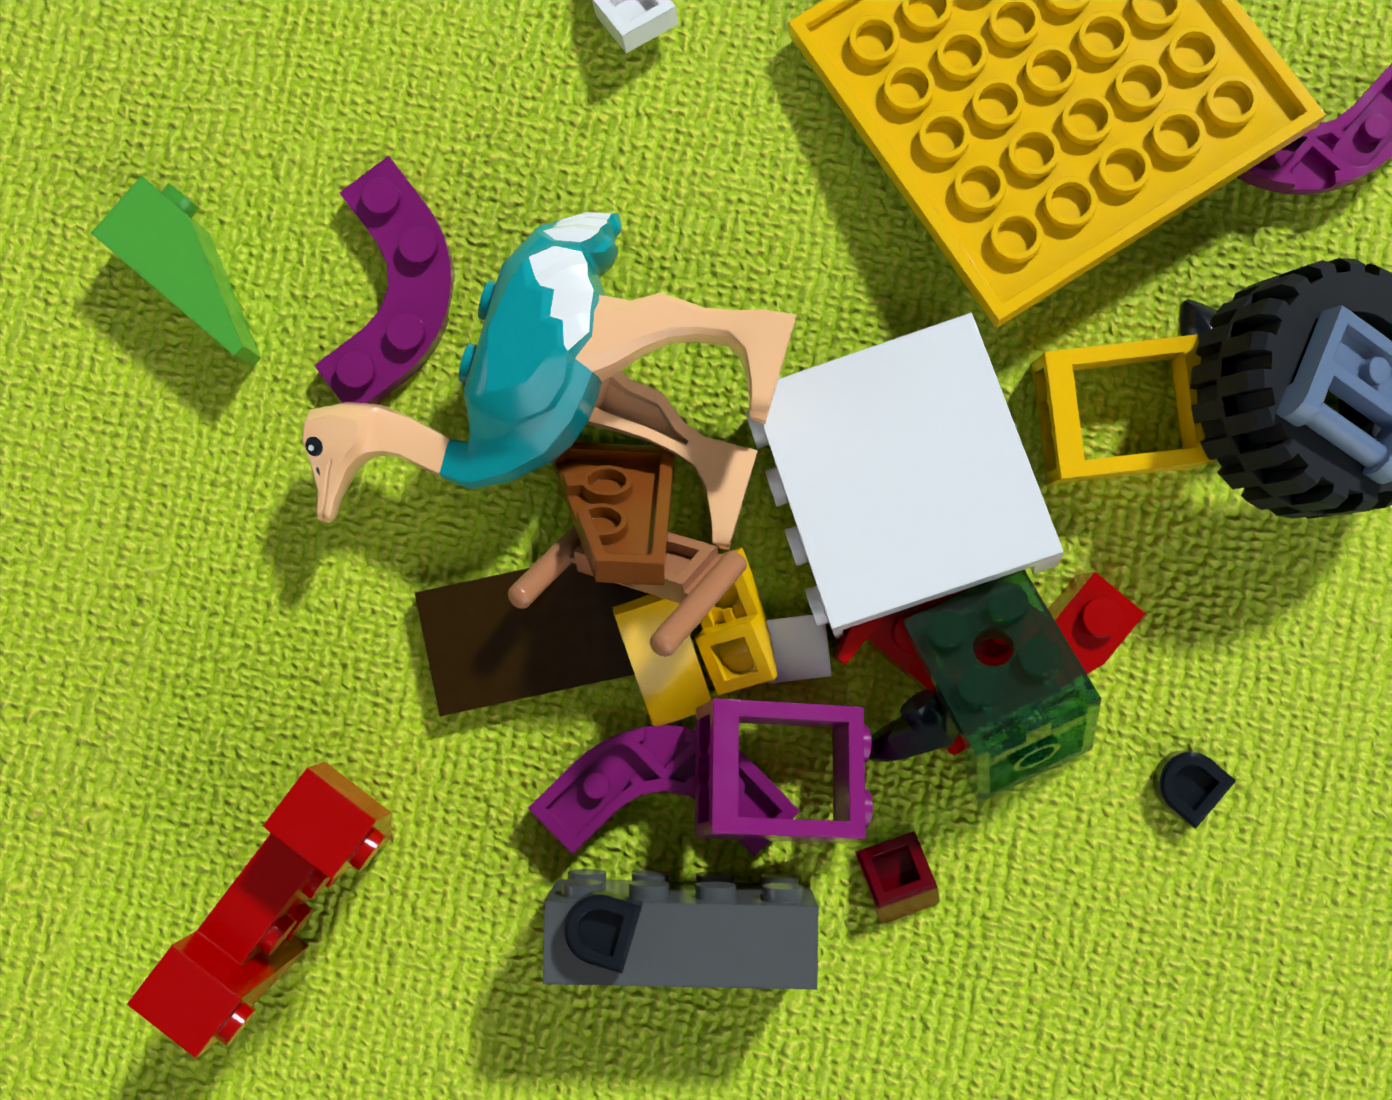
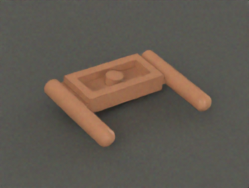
M575 525L509 588L508 599L512 605L521 609L527 608L571 563L576 564L578 572L593 576ZM668 532L664 585L617 584L680 603L650 639L653 651L660 656L667 657L678 649L747 568V563L744 557L736 551L730 550L721 555L718 554V548L715 545Z

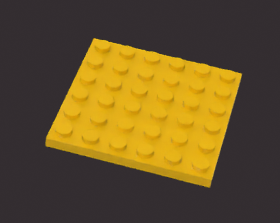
M823 0L788 22L789 36L995 328L1000 327L1313 130L1326 116L1322 108L1237 0Z

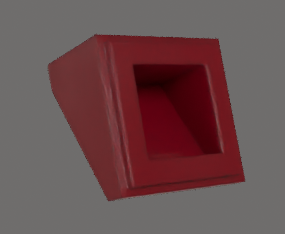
M915 831L855 852L880 923L883 924L935 906L940 902L938 886Z

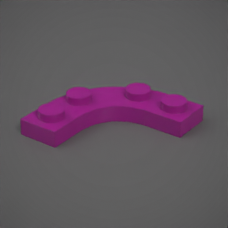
M1392 63L1379 75L1351 108L1335 120L1320 123L1313 130L1236 178L1255 187L1272 192L1308 195L1337 190L1368 176L1392 157Z
M387 156L339 192L376 240L387 262L388 289L377 314L363 329L314 365L342 403L376 404L406 382L430 358L441 341L449 322L448 313L455 274L447 239L426 203L390 156Z
M674 725L645 726L624 731L603 740L576 760L528 809L573 854L619 808L639 795L668 791L686 795L695 800L696 729ZM739 750L738 817L793 819L800 810L753 761ZM739 840L753 856L770 842Z

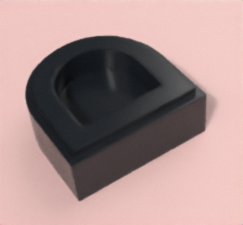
M1187 750L1176 751L1165 756L1157 765L1153 777L1154 790L1160 802L1187 826L1194 829L1199 826L1236 782L1233 777L1206 755Z
M593 891L583 895L573 904L565 920L564 934L569 949L577 958L586 963L622 974L643 902L608 891Z

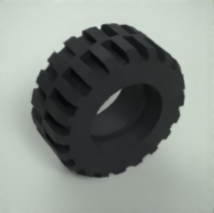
M1337 258L1328 262L1321 260L1249 285L1235 293L1232 301L1222 304L1212 316L1210 326L1213 329L1204 331L1196 350V355L1202 357L1200 365L1193 366L1190 389H1197V404L1191 406L1194 424L1201 423L1206 438L1200 441L1209 460H1218L1221 468L1217 473L1232 490L1244 488L1241 496L1260 510L1269 509L1276 516L1290 519L1303 517L1311 519L1366 512L1392 505V481L1386 484H1377L1362 473L1365 466L1306 425L1300 427L1293 426L1276 414L1286 388L1294 382L1321 311L1343 305L1392 341V273L1372 263L1365 265L1356 259ZM1339 398V414L1373 438H1378L1381 427Z

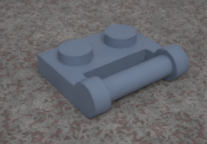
M1341 305L1321 311L1294 382L1286 388L1276 414L1293 426L1300 427L1306 425L1365 466L1362 473L1377 484H1386L1392 481V341ZM1330 391L1381 427L1377 440L1324 404L1327 392Z

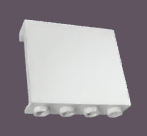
M972 312L778 379L765 424L750 420V412L745 413L757 449L770 445L777 467L765 470L776 506L790 504L796 526L784 530L796 565L810 563L817 585L805 589L816 625L820 626L830 622L835 639L844 637V629L1027 568H1031L1032 574L1058 566L1064 551Z

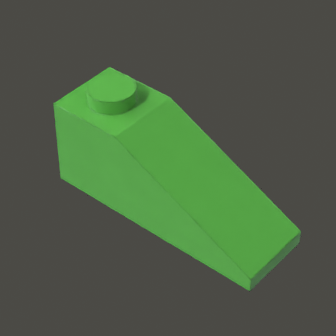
M141 176L91 234L230 353L254 367L261 359V356L211 235L192 219L200 208L170 183L162 191H159Z

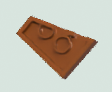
M574 442L569 449L551 464L595 581L625 585H664L674 454L659 446Z

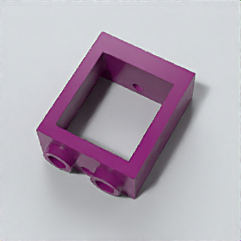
M713 698L696 708L695 838L846 843L866 839V828L870 825L872 819L873 804L869 790L865 789L864 763L870 757L872 741L869 727L864 725V707ZM739 723L832 728L833 821L738 817Z

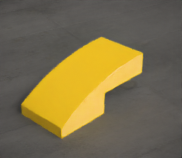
M743 547L732 551H736L744 557L747 563L746 570L700 622L703 630L694 638L718 695L773 681L778 676L765 612Z
M651 594L614 606L612 609L653 726H660L696 715V708L710 701L711 697L690 635L670 656H660L651 648V636L679 606L677 602Z

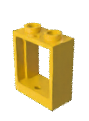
M1198 334L1048 351L1033 361L1031 367L1047 485L1194 469L1214 462L1215 459L1209 460L1202 448L1200 441L1206 438L1201 423L1194 424L1191 406L1197 404V389H1190L1191 371L1193 366L1200 365L1202 357L1196 355L1199 345ZM1171 360L1182 449L1085 460L1073 371Z

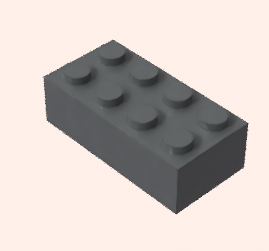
M570 870L568 871V879H558L545 900L543 984L817 990L819 906L810 885L799 884V876L790 873H764L760 875V883H734V874L716 871L696 873V882L670 881L669 872L658 870L632 872V881L606 880V871ZM608 891L643 902L622 974L580 960L572 953L566 943L564 934L566 917L573 904L587 893Z

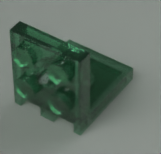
M1025 570L979 584L903 620L904 631L964 740L967 782L978 803L1093 749L1101 697ZM1000 639L1011 647L1013 654L1002 665L988 666L976 658L974 651L984 640Z

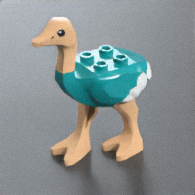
M586 212L564 218L560 221L557 220L551 224H543L536 228L502 264L497 282L489 280L483 289L478 308V318L485 320L478 344L469 343L461 359L458 376L459 381L465 383L463 393L468 412L471 437L469 441L451 439L422 422L383 405L345 402L311 409L305 419L302 442L310 460L316 486L317 519L326 523H331L335 520L342 498L355 474L373 457L392 456L401 458L442 479L468 489H475L511 482L552 463L574 444L586 425L648 441L677 455L694 466L705 490L710 517L712 545L717 546L718 550L727 552L731 546L758 450L701 435L682 420L661 391L631 380L622 369L642 356L669 344L699 342L728 346L740 358L744 369L749 398L750 420L765 424L797 314L765 309L731 310L704 308L663 293L632 301L605 296L600 278L612 268L618 256L615 238L622 231L619 214Z

